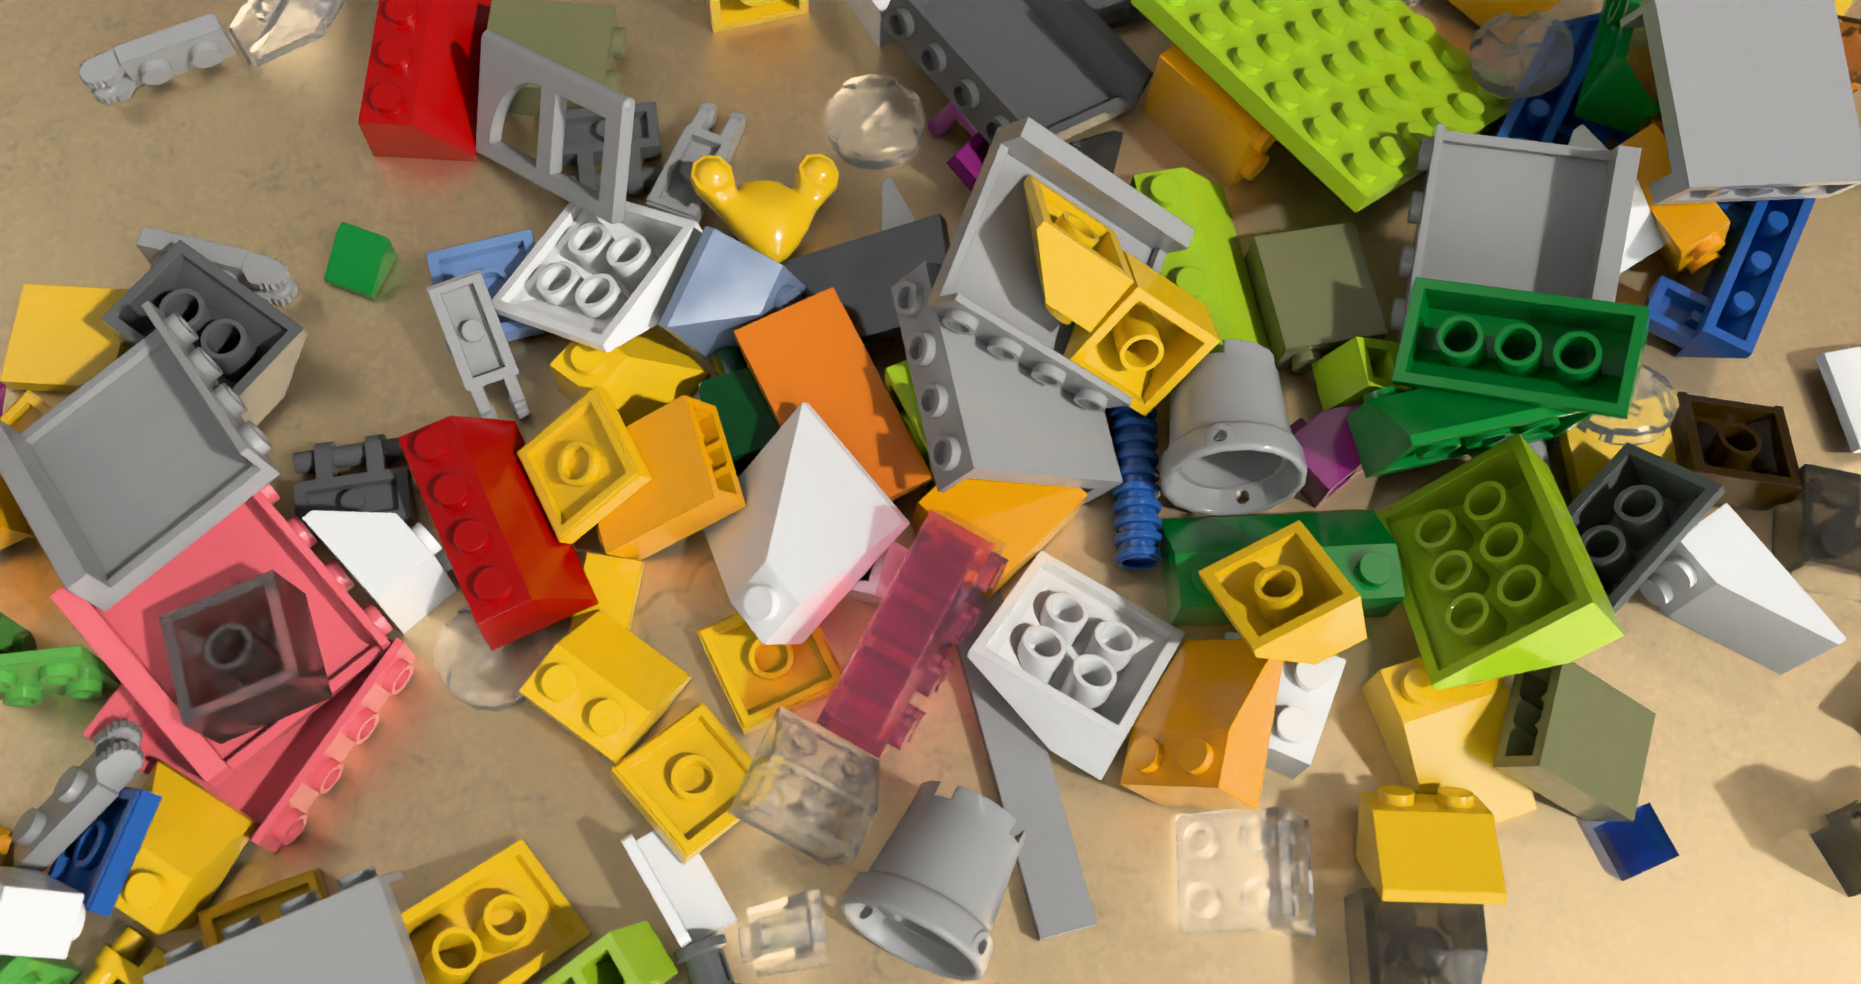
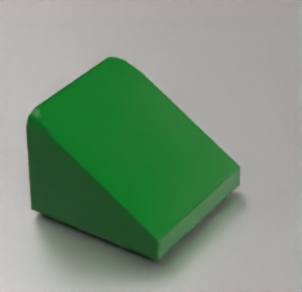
M341 222L335 235L324 281L330 285L374 300L398 256L388 238Z

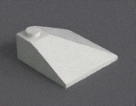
M627 201L625 204L624 222L610 224L569 202L493 297L492 302L496 313L608 353L659 324L703 230L697 221Z
M802 402L739 476L738 481L746 507L703 528L731 604L763 645L803 644L905 530L910 522L811 405Z
M1040 550L974 642L967 657L1050 751L1097 779L1102 780L1186 632Z

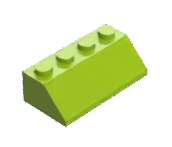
M1184 167L1134 174L1130 186L1195 229L1188 249L1167 253L1159 274L1206 305L1220 339V342L1207 355L1224 352L1223 340L1230 339L1255 342L1271 351L1223 186Z

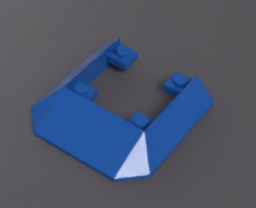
M1600 12L1552 24L1496 137L1569 145L1573 131L1583 124L1605 146L1608 138L1621 144L1654 122L1664 135L1665 133L1660 110L1654 118L1646 117L1634 134L1574 116ZM1816 198L1716 202L1731 221L1730 229L1725 238V245L1719 252L1721 258L1714 264L1702 294L1661 275L1652 285L1643 305L1650 307L1648 331L1678 345L1679 347L1674 357L1747 359L1754 350Z

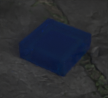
M1650 802L1636 809L1634 822L1607 821L1593 828L1622 881L1679 856Z

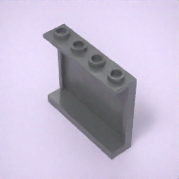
M890 0L881 23L990 145L997 128L1026 117H1030L1062 140H1066L1134 109L1154 74L1084 0Z

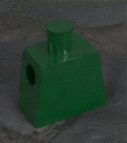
M737 346L721 349L712 356L711 360L717 377L704 380L698 386L700 401L714 405L717 408L737 477H739L780 427L741 350Z

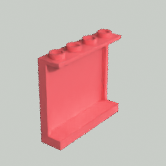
M269 483L106 612L66 590L65 586L49 596L205 782L215 788L223 784L380 661L391 646L389 640L385 637L386 634L393 630L390 624L372 603H369L362 609L348 593L355 584L334 559H331L324 565L310 549L318 541L296 515L286 521L273 506L281 498Z
M385 636L391 646L380 661L217 788L205 782L123 683L116 689L82 735L94 742V737L101 730H106L107 725L112 724V721H119L120 718L121 720L128 718L129 721H135L136 725H140L143 737L142 744L139 745L144 754L143 766L140 767V771L149 775L157 761L166 762L259 822L249 838L250 841L276 855L282 845L287 846L291 844L302 832L307 822V815L305 813L318 795L327 793L337 783L343 772V760L355 743H363L374 731L379 720L378 711L390 694L396 695L406 686L414 670L412 664L417 657L400 639L396 638L393 641Z

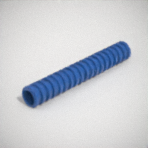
M1129 406L1111 407L1108 412V418L1112 422L1109 426L1111 437H1113L1112 442L1123 483L1111 490V496L1116 500L1112 505V513L1117 517L1113 520L1112 525L1114 531L1118 533L1113 538V545L1119 549L1114 554V562L1126 569H1148L1155 567L1164 560V553L1158 548L1163 544V536L1157 532L1162 528V519L1157 516L1162 508L1161 503L1156 500L1161 494V488L1156 484L1160 479V472L1155 468L1159 463V456L1154 452L1158 448V440L1154 436L1158 431L1157 424L1153 421L1157 416L1155 407L1146 417Z

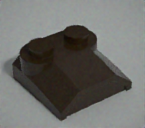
M1678 391L1674 398L1678 443L1681 455L1678 465L1724 486L1725 493L1718 499L1715 505L1723 506L1725 503H1728L1730 507L1767 511L1777 505L1793 502L1797 498L1804 485L1783 406L1775 405L1771 407L1689 395L1687 392Z

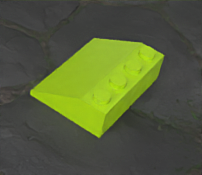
M1519 433L1376 514L1397 543L1406 596L1402 601L1431 686L1436 690L1571 663L1625 636L1549 466Z

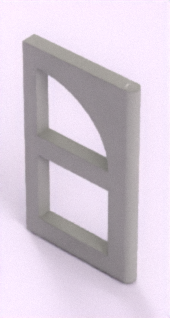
M492 30L484 31L481 37L476 152L610 224L624 222L635 111L634 99ZM530 83L541 86L536 159L502 141L504 122L510 104L517 93ZM567 100L606 118L599 192L562 173Z

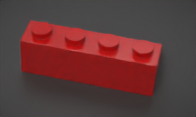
M379 0L358 124L373 156L477 161L476 132L481 37L483 32L487 30L492 0Z
M448 416L397 438L474 620L491 651L599 604L573 545L558 541L517 455V451L526 444L515 421Z

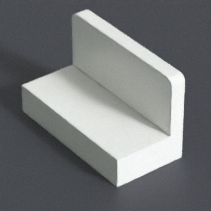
M655 830L638 840H635L632 834L621 839L682 948L702 939L715 936L738 922L699 853L683 864Z

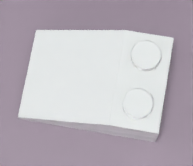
M1725 503L1695 525L1639 587L1643 596L1651 604L1659 607L1666 617L1780 675L1840 645L1847 639L1728 503Z

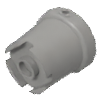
M1230 339L1223 340L1224 352L1206 355L1171 390L1169 447L1163 453L1161 459V492L1173 505L1192 513L1212 516L1247 515L1271 509L1293 498L1306 483L1307 463L1302 446L1291 432L1274 355L1269 349L1255 342ZM1241 498H1249L1245 504L1238 503Z
M931 780L921 783L911 805L867 872L859 873L854 877L841 898L839 908L847 921L862 935L898 958L942 977L959 981H976L982 978L987 969L994 948V940L990 932L1027 834L1024 830L1013 837L1011 832L1017 820L992 800L961 786H957L951 799L938 796L935 793L941 781Z

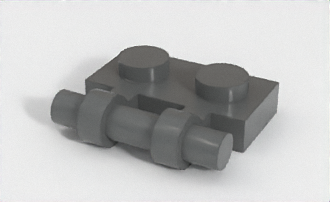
M656 102L635 103L627 184L629 195L645 193V188L653 187L663 170V166L642 168V158L662 156ZM586 108L567 110L562 166L578 165L579 174L567 176L599 192L601 172H596L595 163L602 162L606 118Z
M384 434L366 436L365 442L336 446L333 441L317 443L314 446V450L293 453V464L297 474L315 472L316 480L293 483L295 515L305 524L316 540L320 539L302 519L311 510L397 513L407 526L416 525L412 474L407 466L389 469L391 460L406 458L397 439L398 437L386 439ZM367 464V472L338 476L340 468Z

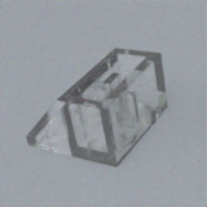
M779 707L770 722L728 814L828 867L853 862L878 808L880 761L787 709Z

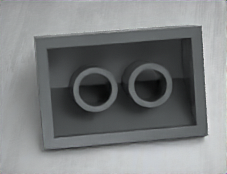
M179 240L100 318L127 349H131L156 329L141 305L146 301H150L167 317L174 311L177 312L199 337V339L192 343L195 349L197 347L202 348L222 370L223 374L217 378L219 384L225 383L246 405L248 410L241 415L244 421L250 420L256 426L285 397L307 335L306 330L301 325L182 240Z
M1629 442L1617 452L1567 507L1615 614L1725 493L1722 484Z

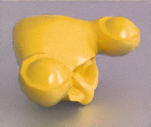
M821 153L808 154L802 158L796 167L795 185L791 188H788L779 181L771 180L744 182L737 188L731 166L721 156L704 155L693 162L689 174V181L696 196L724 221L739 241L778 263L786 261L797 248L818 209L837 190L839 172L833 160Z

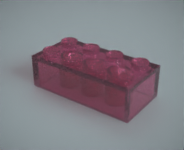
M930 510L816 723L878 759L894 747L901 750L906 742L910 743L926 716V712L919 709L925 696L929 698L933 691H939L954 664L953 661L946 658L953 643L958 645L961 640L964 642L967 640L982 611L975 608L974 604L981 591L986 593L988 589L993 590L1009 563V559L1001 556L1007 543L949 511Z

